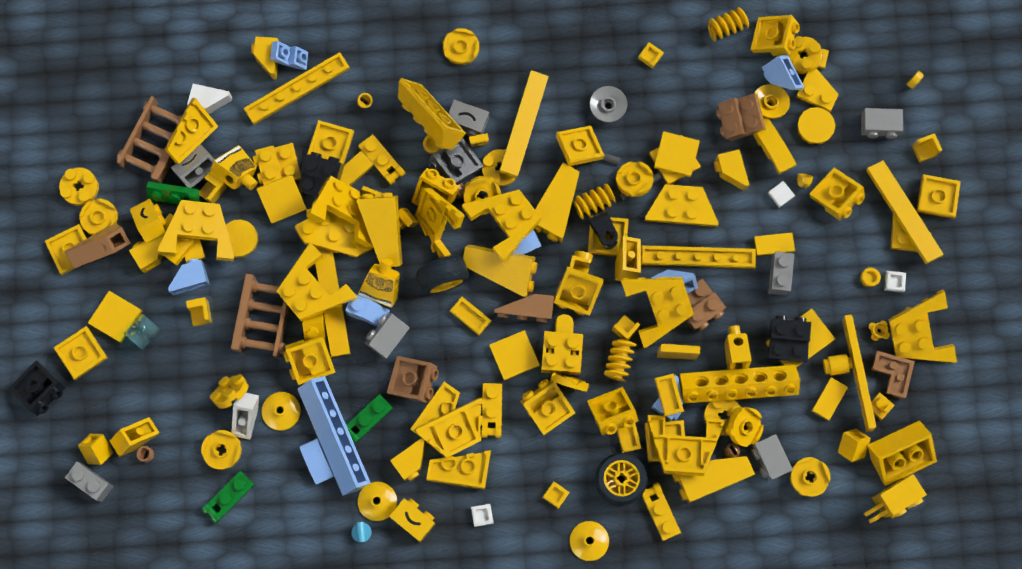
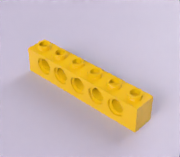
M796 365L680 373L679 380L683 404L799 395L800 378Z

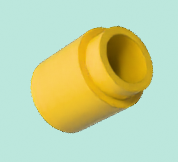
M847 354L828 356L827 359H823L824 372L831 376L849 373L850 369L853 368L852 359L847 357Z

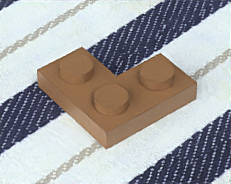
M876 351L871 370L889 375L885 394L905 399L915 361Z

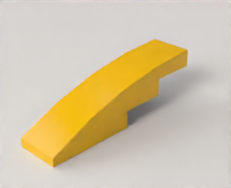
M763 117L766 130L753 134L758 145H761L768 160L771 159L778 174L796 167L797 164L769 118Z

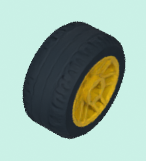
M453 255L423 265L418 269L416 277L421 291L426 295H433L462 285L468 280L469 272L464 259L458 255Z
M615 453L606 457L598 466L595 473V486L599 495L608 503L618 506L629 505L638 500L644 493L647 486V472L644 465L635 456L628 453ZM619 476H622L623 479H625L623 483H620V481L617 480Z

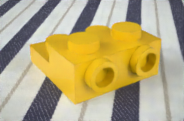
M792 15L758 17L750 50L753 53L770 52L773 56L790 55L791 50H794L796 47L794 37L795 33L799 32V23Z
M293 143L255 150L256 155L253 156L256 167L259 166L260 173H257L260 184L265 185L290 174L293 175L295 182L300 181L301 172Z
M426 168L419 177L411 202L418 206L423 190L431 188L452 204L460 186L453 179L440 176L437 170Z
M833 168L809 194L810 198L825 207V211L839 221L843 217L848 218L852 213L854 205H860L865 198L864 187L836 168Z
M567 266L554 296V303L559 308H569L579 315L586 314L590 316L602 287L603 279Z
M323 335L307 341L303 339L285 346L286 351L283 352L286 363L290 362L292 369H289L292 380H297L298 385L304 384L311 379L335 373Z
M548 379L541 381L538 384L539 388L535 391L529 390L522 395L523 399L520 401L543 435L575 414V411L556 382L548 381Z
M623 387L587 400L602 435H612L618 429L623 427L630 428L635 422H638L636 410Z

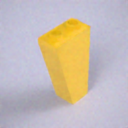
M562 163L535 209L541 217V221L534 228L535 232L547 234V238L553 242L559 241L562 243L579 178L578 170Z
M391 192L381 193L379 197H374L373 194H362V197L357 199V204L380 265L382 259H389L393 262L392 267L401 266L402 250L398 196H393Z
M470 244L465 246L463 259L468 269L523 297H527L530 292H533L534 281H532V275L536 274L538 265L535 262V257L511 253L507 261L502 263L491 248Z
M744 456L710 460L704 476L672 474V477L681 486L679 492L682 499L690 503L755 475L748 457Z

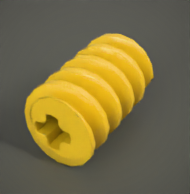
M740 7L736 8L735 11L730 10L728 14L723 13L721 16H716L715 20L710 18L708 20L710 37L713 42H716L717 35L720 39H723V33L727 37L730 36L729 30L734 34L737 33V27L740 31H743V25L749 28V20Z
M604 184L603 189L597 187L596 192L590 190L589 195L586 192L583 193V199L577 195L576 202L573 200L575 209L582 220L584 219V213L590 217V210L597 214V207L604 211V204L611 208V201L616 203L613 192L608 184Z
M623 339L612 341V346L615 348L610 349V353L613 355L608 356V360L612 363H606V368L609 370L604 371V375L613 380L627 382L622 379L623 376L629 375L624 369L631 368L626 362L633 360L628 354H634L630 347H636L637 344Z

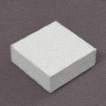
M784 181L768 192V195L779 208L795 197Z
M886 271L884 291L904 293L906 273Z
M490 504L471 507L474 527L494 524Z

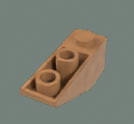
M114 223L64 252L73 268L113 254L131 243L123 228Z
M533 294L494 309V313H498V317L509 318V314L517 315V319L528 320V317H536V321L547 322L548 319H552L554 296Z

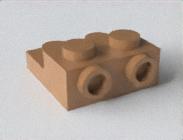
M753 93L739 99L732 98L718 103L719 109H716L718 119L722 121L723 126L720 127V132L725 139L734 141L766 130L758 94Z
M703 279L697 282L698 289L687 293L694 315L685 321L693 332L698 329L700 332L709 326L708 322L710 320L721 318L725 314L723 311L726 309V306L717 294L712 292Z
M397 356L387 393L427 404L428 399H431L433 396V388H431L433 381H436L438 378L437 366L430 362Z

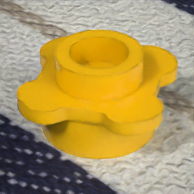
M882 320L876 324L873 322L869 324L868 328L871 330V339L873 341L889 338L890 333L888 332L886 321Z

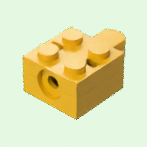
M563 314L557 317L554 332L544 331L541 373L552 374L556 372L562 375L580 376L583 334L573 333L574 321L569 315Z
M914 474L873 496L872 500L876 505L864 512V515L868 516L877 510L880 511L868 519L869 523H873L881 517L897 518L907 512L906 507L909 509L922 503V498L927 494Z

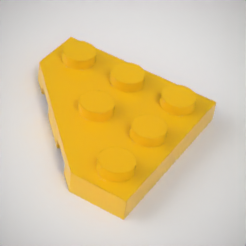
M327 210L325 221L321 224L308 218L294 227L304 244L309 245V243H312L314 246L328 251L339 252L358 258L373 249L372 245L366 248L353 241L355 225Z

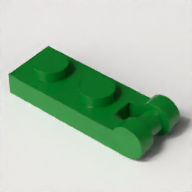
M148 182L146 186L148 199L152 201L178 205L181 200L200 202L199 190L195 188Z
M380 394L346 424L354 445L393 410V407ZM355 426L360 430L357 434L352 431Z
M240 471L201 511L205 515L208 514L211 517V521L217 524L255 484ZM216 505L221 508L218 513L213 509Z

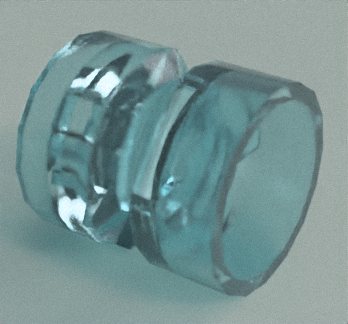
M141 314L135 321L136 325L130 326L124 335L143 350L150 343L149 338H154L161 329L145 315Z

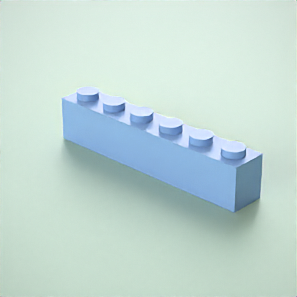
M326 377L311 379L297 388L342 495L356 492L370 484V480Z

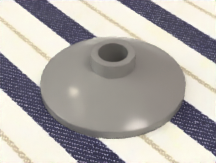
M604 86L597 89L591 96L590 109L598 120L615 122L625 114L627 99L620 89L613 86ZM610 104L612 107L610 109H606L605 105Z

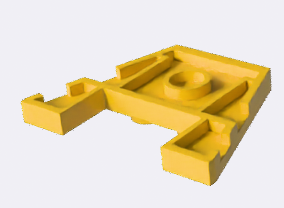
M333 176L328 177L306 216L320 224L325 221L326 210L355 225L353 241L368 248L372 245L357 204V199L362 197V193Z
M426 188L423 190L415 216L424 235H429L432 242L430 247L433 253L437 252L439 258L447 257L451 253L441 241L447 220L454 229L461 227L465 215L433 189Z
M520 190L462 204L463 211L471 221L488 211L507 235V239L493 247V251L502 263L507 261L508 256L518 248L520 242L541 221L539 214Z
M181 200L158 247L157 254L175 256L177 237L217 241L216 260L234 261V253L220 204Z
M309 243L277 290V293L300 321L307 320L324 313L326 310L340 307L344 303L353 302L358 299L347 284L329 296L309 272L308 268L323 257L312 243Z
M638 277V279L621 278L626 297L643 291L647 292L657 322L656 325L638 330L644 348H647L694 315L682 277H657V279H645V277Z
M944 290L936 292V295L930 298L927 297L918 305L912 308L909 307L888 319L895 356L909 359L957 362L955 346L949 344L934 347L930 330L928 312L948 308Z
M648 415L647 421L664 474L704 476L725 420L707 419L706 437L665 435V417Z

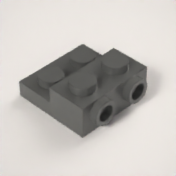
M463 138L453 150L440 149L434 152L429 159L431 169L437 170L439 175L444 178L453 179L457 185L464 183L468 177L484 167Z

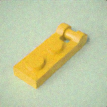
M373 134L358 145L359 149L374 164L375 168L390 185L394 184L399 176L402 177L406 174ZM393 168L395 171L389 174L387 171Z
M483 383L482 438H488V436L501 438L502 384ZM488 423H496V428H488Z
M657 482L652 484L653 487L645 489L642 497L662 541L680 534L681 531ZM656 494L658 499L652 502L650 496Z

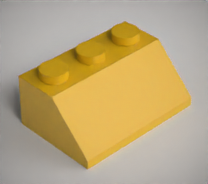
M920 421L867 445L870 459L884 486L937 462L932 434Z

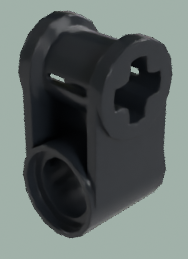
M605 210L589 218L590 226L602 246L606 249L616 247L618 234L607 211ZM606 236L613 237V240L606 239Z

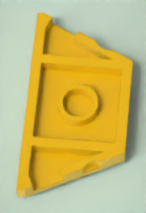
M665 184L645 216V221L718 227V220L703 187Z
M479 397L414 429V432L440 454L448 458L481 441V404H483V400Z

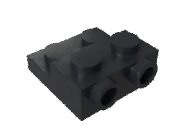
M311 152L310 155L305 154L301 168L302 176L298 187L299 192L318 197V193L328 177L333 176L338 180L341 179L345 165L339 163L340 159L329 156L327 160L321 158L322 155L319 153Z
M776 316L775 319H772L769 330L768 359L807 363L811 322H806L807 319L803 317H796L795 321L787 320V316Z
M37 360L9 387V390L36 416L46 413L49 409L48 405L53 400L59 399L65 389Z

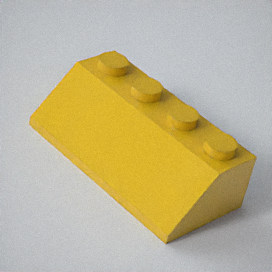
M404 78L399 80L398 99L403 103L402 107L412 113L413 119L424 127V132L436 140L435 144L439 148L453 150L466 134L464 130L422 84Z

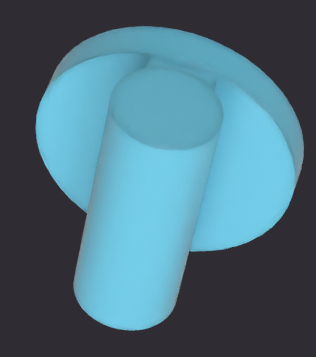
M357 522L352 528L353 539L358 543H363L370 539L372 534L370 526L364 522Z

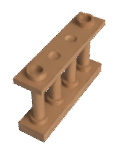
M151 96L149 101L145 102L143 112L125 147L119 151L117 163L122 168H125L127 162L150 172L151 178L155 183H163L174 160L164 150L165 148H158L140 138L144 130H147L167 139L169 142L174 132L170 133L148 122L154 113L178 125L183 115L177 116L157 107V100ZM138 146L158 155L160 160L157 165L153 166L131 156L135 147Z
M246 274L231 349L234 352L242 353V348L251 347L274 351L273 356L275 359H279L280 354L283 355L285 349L283 338L289 306L284 301L283 306L255 302L252 299L253 293L257 291L278 294L279 286L258 283L254 275ZM253 309L280 313L279 325L252 321L249 318V313ZM253 328L277 332L275 344L247 339L245 337L246 329Z

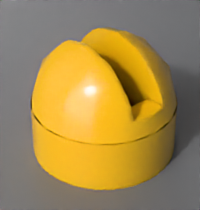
M362 93L358 96L357 104L361 108H368L372 105L373 99L370 94ZM360 98H362V99H363L364 101H366L368 104L366 105L365 103H363V102L360 100Z
M802 173L798 174V186L808 188L812 183L813 176Z

